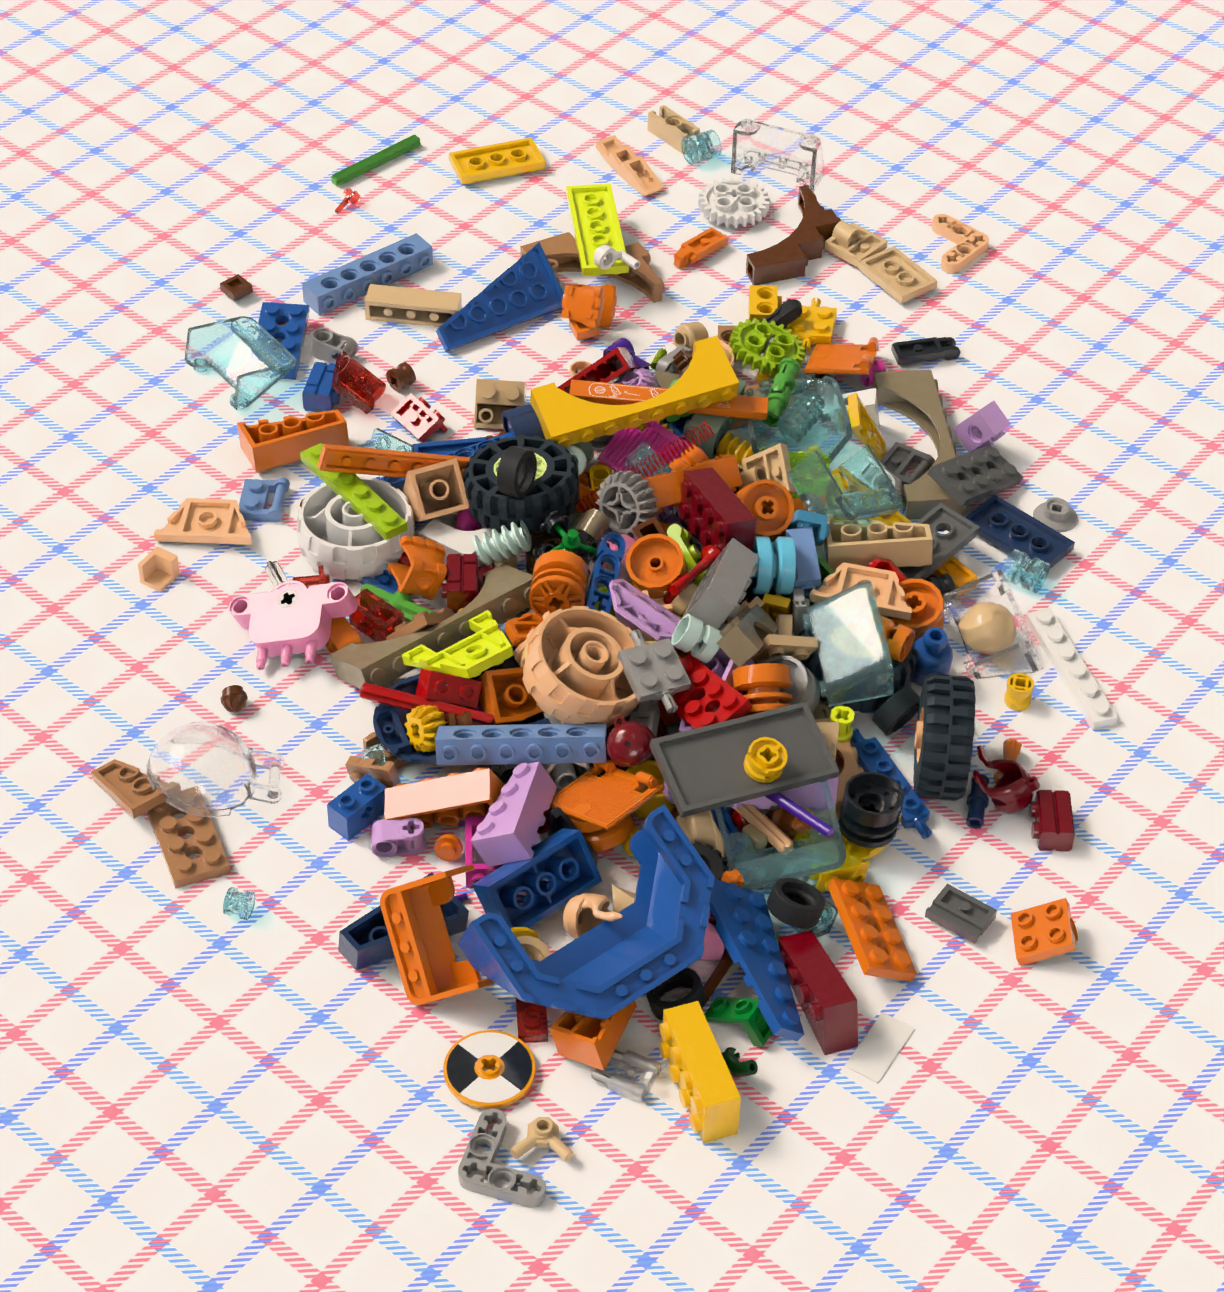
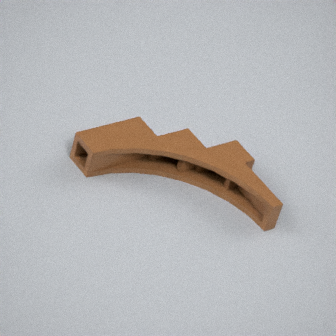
M570 232L520 246L521 258L540 242L547 259H554L559 263L557 272H582L576 240ZM639 242L625 246L626 253L640 261L639 268L635 270L629 266V273L604 274V276L618 279L635 287L653 303L662 301L664 282L649 265L651 262L649 251L645 250Z

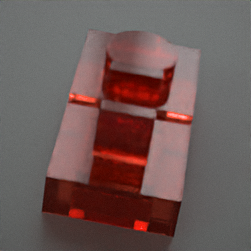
M515 997L518 1038L524 1043L548 1042L546 1006L521 1001Z

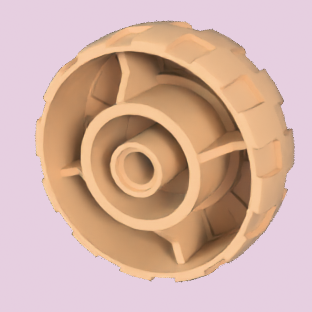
M572 606L569 609H558L550 613L534 629L523 650L520 667L523 668L524 676L522 680L528 694L531 693L537 702L536 705L543 712L560 720L561 724L607 723L608 729L614 724L615 717L622 716L626 719L639 702L623 671L620 660L618 661L617 655L619 651L635 647L630 637L632 630L619 622L611 614L602 610L600 612L589 609L586 606Z

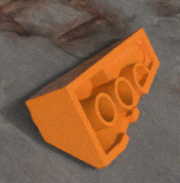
M521 667L485 671L477 679L482 681L479 696L480 706L485 713L494 716V725L521 722L542 712L536 705L537 702L531 693L528 694L522 680L524 676L523 668Z

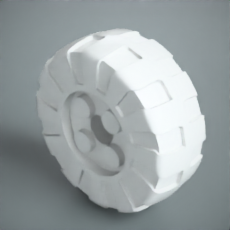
M359 477L407 522V531L388 540H385L373 529L370 523L363 519V514L358 515L352 509L350 502H345L326 483L320 485L318 489L310 492L302 501V509L298 510L297 537L302 556H306L308 564L313 569L329 575L330 578L343 581L345 579L361 581L363 577L375 578V576L383 574V570L388 571L389 562L398 563L402 553L405 552L399 541L403 536L411 538L414 536L415 522L408 498L402 491L395 489L388 482L376 478Z

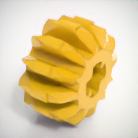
M417 706L406 716L408 721L404 724L407 728L406 735L409 736V743L414 745L416 751H436L435 738L438 726H446L447 724L443 719L444 713L439 712L437 706Z

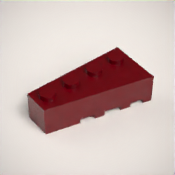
M812 930L778 938L779 949L789 983L824 1055L858 1047L857 998Z

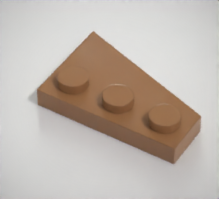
M116 759L91 771L93 781L133 818L145 814L152 808L183 792L180 783L176 781L165 782L157 774L146 775L140 772V768Z

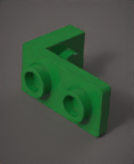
M717 997L704 1014L707 1022L742 1024L753 1046L763 1047L772 1035V1031L757 1005L760 999Z

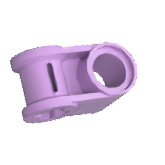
M417 818L382 819L374 822L371 838L372 853L383 858L422 853L427 846L426 839L422 835L424 833L423 822ZM411 826H414V833L411 831ZM411 840H414V848L411 845Z

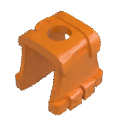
M584 284L565 285L561 317L578 321L591 329H598L599 325L609 328L615 316V306L617 303L616 286L610 284L602 286Z
M403 536L399 542L407 554L411 566L389 562L388 572L394 575L398 583V592L407 595L411 593L422 596L423 599L433 601L447 573V567L444 564L445 548L442 545H436L435 541L429 539L424 541L422 537L413 536L412 538Z

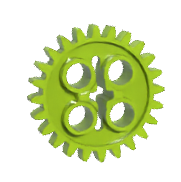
M754 318L753 322L749 319H746L744 323L740 321L738 326H734L729 338V347L732 348L731 353L737 354L736 360H744L743 366L749 364L752 371L757 368L760 374L766 371L769 376H772L773 373H779V363L783 358H792L802 365L806 355L804 353L806 348L802 346L803 341L797 340L798 335H791L792 329L785 330L783 329V324L777 326L774 320L771 323H767L765 318H763L762 322H759L757 318Z

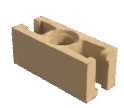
M665 105L659 107V116L656 115L657 113L654 110L648 112L647 131L683 155L689 152L688 143L694 149L699 147L700 128Z

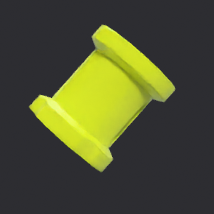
M837 706L831 710L830 720L832 722H840L838 742H847L853 736L851 724L854 722L855 713L849 707Z

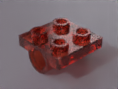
M345 351L337 355L331 387L338 394L348 399L356 408H359L366 414L370 413L374 409L375 401L384 393L386 384Z

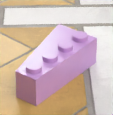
M540 761L528 764L521 763L514 768L511 778L502 787L497 800L489 807L488 814L483 822L477 826V831L470 840L488 867L529 860L533 857L534 851L531 847L538 843L540 837L537 833L538 827L544 825L546 818L543 813L550 808L557 788Z

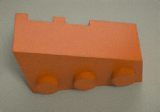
M636 1001L606 1020L565 1011L549 1027L558 1054L604 1071L637 1006Z

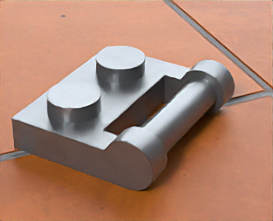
M895 442L880 462L900 479L903 492L904 484H911L919 479L931 468L935 460L929 454ZM913 462L919 464L909 477L903 476Z

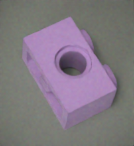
M993 400L955 426L953 430L968 452H971L977 447L979 449L1005 435L1003 430L1011 423L995 400Z

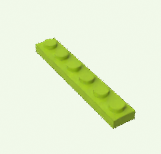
M322 443L300 452L301 461L337 495H340L345 502H350L352 509L358 515L363 514V519L370 523L373 529L385 540L408 530L407 522L356 474L319 470L317 465L323 447Z

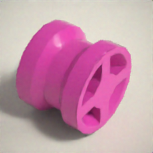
M882 360L874 361L869 375L859 374L864 386L873 385L874 372H886Z

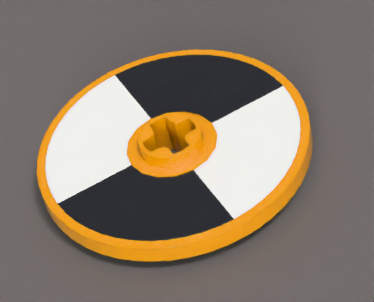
M496 1030L478 1031L464 1036L450 1048L444 1060V1080L450 1092L458 1100L469 1106L481 1109L502 1108L515 1103L528 1092L535 1077V1060L528 1046L516 1036Z

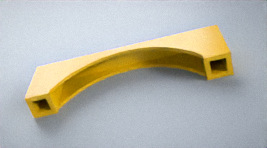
M713 336L694 342L693 358L681 378L665 392L646 401L627 405L593 403L562 391L553 382L531 389L530 404L535 410L546 440H554L558 445H563L567 448L572 444L589 442L603 435H613L620 430L637 428L647 422H657L671 415H681L688 410L698 407L705 408L712 403L729 401L737 396L739 381L718 337Z

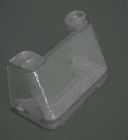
M749 118L743 119L733 129L731 173L741 176L743 170L751 168V171L755 172L758 166L796 175V182L801 183L802 181L803 186L808 185L811 192L814 193L825 171L821 140L815 134H807L765 124Z
M1001 569L943 595L947 604L944 606V612L949 621L954 619L960 635L959 621L977 603L993 602L1001 604L1014 616L1016 626L1015 641L1011 647L998 653L986 655L974 651L962 639L967 652V661L963 662L969 677L974 675L976 679L1011 676L1015 673L1030 674L1044 669L1017 598Z

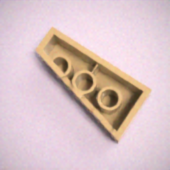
M828 517L827 524H830V531L827 539L823 541L826 562L834 571L843 562L867 567L876 558L892 560L897 567L932 565L933 539L929 524L895 522L893 526H889L879 520H871L870 524L855 523V519L845 518L844 522L832 521V517Z

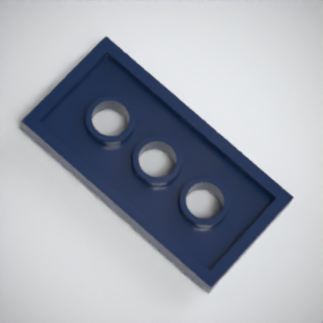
M995 494L965 517L980 527L978 536L1041 574L1046 573L1074 550V541Z

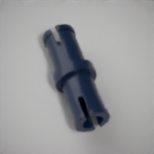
M981 774L983 780L985 781L988 787L989 778L986 775ZM972 777L971 791L966 800L968 806L966 824L970 828L978 829L984 826L985 809L989 805V798L981 791L979 785L974 781V777Z

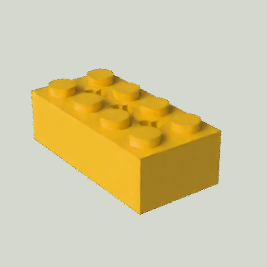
M696 1001L663 1010V1023L659 1024L662 1041L658 1043L659 1052L663 1060H668L670 1065L668 1067L672 1083H677L679 1086V1098L683 1108L688 1107L690 1112L689 1120L693 1132L699 1133L703 1143L738 1134L741 1096L699 1002Z

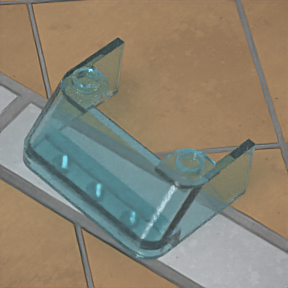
M869 444L862 447L838 467L849 484L844 490V494L817 450L786 473L803 501L805 510L827 515L829 518L854 521L895 514L903 507L900 495Z
M828 781L819 782L826 810L815 812L813 815L835 829L833 836L827 838L812 828L808 830L809 838L793 841L794 849L779 852L774 846L754 851L752 841L748 835L742 832L727 834L721 807L714 809L730 871L737 869L742 874L744 888L753 890L773 885L782 878L797 879L834 870L843 865L846 859V851Z

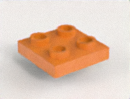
M1066 898L1010 913L1016 960L1020 966L1076 951L1075 942H1078V933L1071 917L1070 904Z

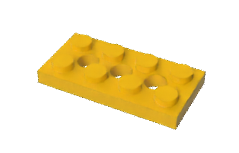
M532 137L449 153V161L462 185L545 169V160Z

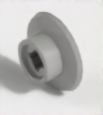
M1050 498L1038 505L1033 511L1035 519L1059 533L1073 529L1078 522L1074 509L1070 507L1067 501L1061 498Z

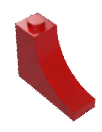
M617 347L557 388L569 394L571 379L614 383L620 376L626 375L627 372H632L634 369L639 368L626 347Z

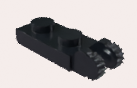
M932 337L895 342L891 347L898 365L943 358L949 361L958 358L961 354L960 349L955 346V339L952 337Z

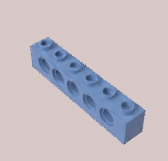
M415 233L303 282V302L309 305L318 315L326 313L366 295L370 284L389 285L433 265L432 246Z
M607 723L438 726L435 738L437 766L528 764L538 761L541 764L606 763Z

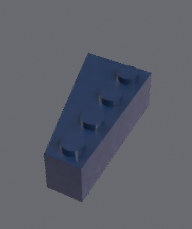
M431 872V873H429L428 875H426L425 877L432 876V875H435V874H434L433 872ZM455 896L450 902L440 905L449 937L467 929L469 910ZM380 905L339 931L338 951L356 971L395 957Z

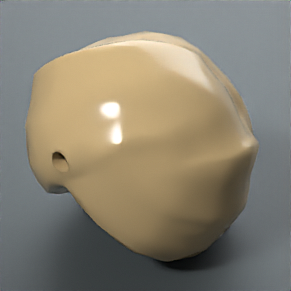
M993 602L975 604L965 613L958 624L965 644L972 650L986 655H997L1005 652L1012 646L1016 638L1014 616L1006 607Z

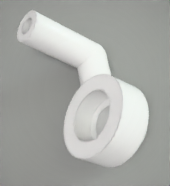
M602 245L594 253V264L603 270L609 269L616 260H621L635 270L640 266V261L622 250L616 251L609 245Z

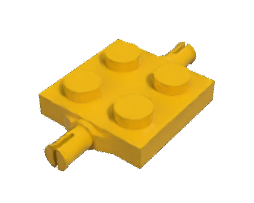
M813 298L810 307L802 305L801 316L788 324L785 329H792L791 335H798L797 340L803 341L802 346L806 348V354L810 353L811 345L832 343L837 319V308L820 307L821 300L819 298L817 300Z

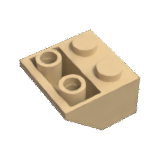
M477 379L474 428L504 430L501 414L503 411L526 405L527 383L524 381Z

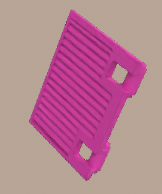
M657 422L645 423L647 427L643 432L637 428H627L618 431L597 457V460L616 472L628 471V468L632 469L633 466L634 472L639 474L638 470L634 467L636 463L640 464V461H644V458H648L649 455L657 454V450L661 451V447L665 449V445L669 446V442L677 441L679 436ZM678 438L679 444L685 450L686 448L684 447L682 441ZM674 441V445L682 453L678 443ZM670 444L671 449L674 451L677 458L680 459V456L677 454L674 446ZM666 446L667 452L674 460V456L672 455L670 449ZM662 449V453L665 455V457L670 463L671 460L669 459L666 451ZM658 451L659 457L662 459L665 466H667L668 464L664 460L662 454ZM654 454V458L660 465L661 470L657 467L654 459L650 456V461L655 466L657 473L652 468L650 462L647 459H645L646 464L652 470L653 475L665 472V467L662 466L657 455ZM641 461L642 466L648 473L649 477L653 476L647 469L646 464ZM637 464L638 469L641 471L644 478H646L647 476L645 475L642 467L639 464Z

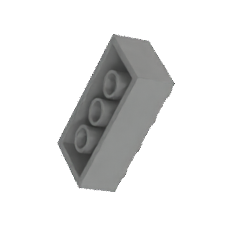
M732 538L704 573L684 616L690 614L701 620L703 626L711 625L722 631L726 625L724 622L727 618L732 619L741 607L739 604L744 599L745 591L752 582L751 578L758 569L755 564L759 556Z

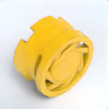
M769 737L758 738L749 746L744 758L745 772L757 782L772 783L782 774L783 768L787 763V751L782 743L776 739Z

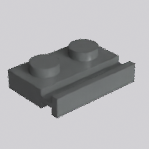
M948 883L925 912L927 919L974 944L997 915V910Z

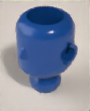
M930 628L924 633L923 637L913 643L917 652V661L912 680L921 686L925 676L932 673L949 675L953 661V650L948 643L946 632L940 628Z

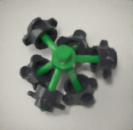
M553 511L546 518L545 523L541 524L540 530L543 533L548 532L554 538L562 536V542L556 547L552 544L543 543L540 548H534L532 553L537 560L542 554L551 550H565L573 552L578 556L584 555L588 557V560L595 563L598 559L596 555L602 539L600 541H593L591 546H589V535L586 532L581 531L578 534L577 530L570 529L566 533L569 518L566 515L561 516L558 511Z

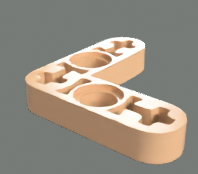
M938 214L933 217V232L957 244L943 254L941 260L942 271L949 274L958 273L988 250L989 237L986 234L946 214Z

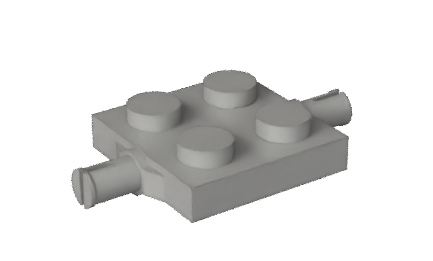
M640 629L632 631L630 637L635 647L619 651L617 659L618 661L620 660L623 666V671L638 702L651 699L662 700L667 713L675 712L678 706L672 696L677 692L688 690L691 682L670 639L647 643Z

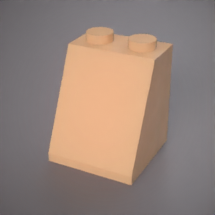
M457 458L407 471L403 493L408 498L409 504L412 507L414 522L428 520L469 508Z

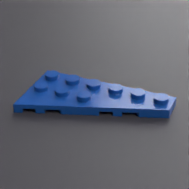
M715 879L709 904L710 911L717 921L714 928L734 964L742 966L746 974L743 980L747 987L753 988L758 995L760 1001L757 1005L772 1033L776 1036L798 1041L805 1034L764 894Z

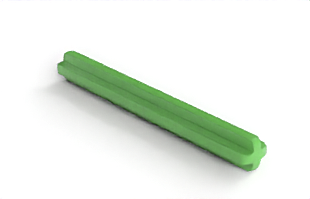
M414 134L332 174L331 182L335 186H340L419 147L421 145L420 138Z

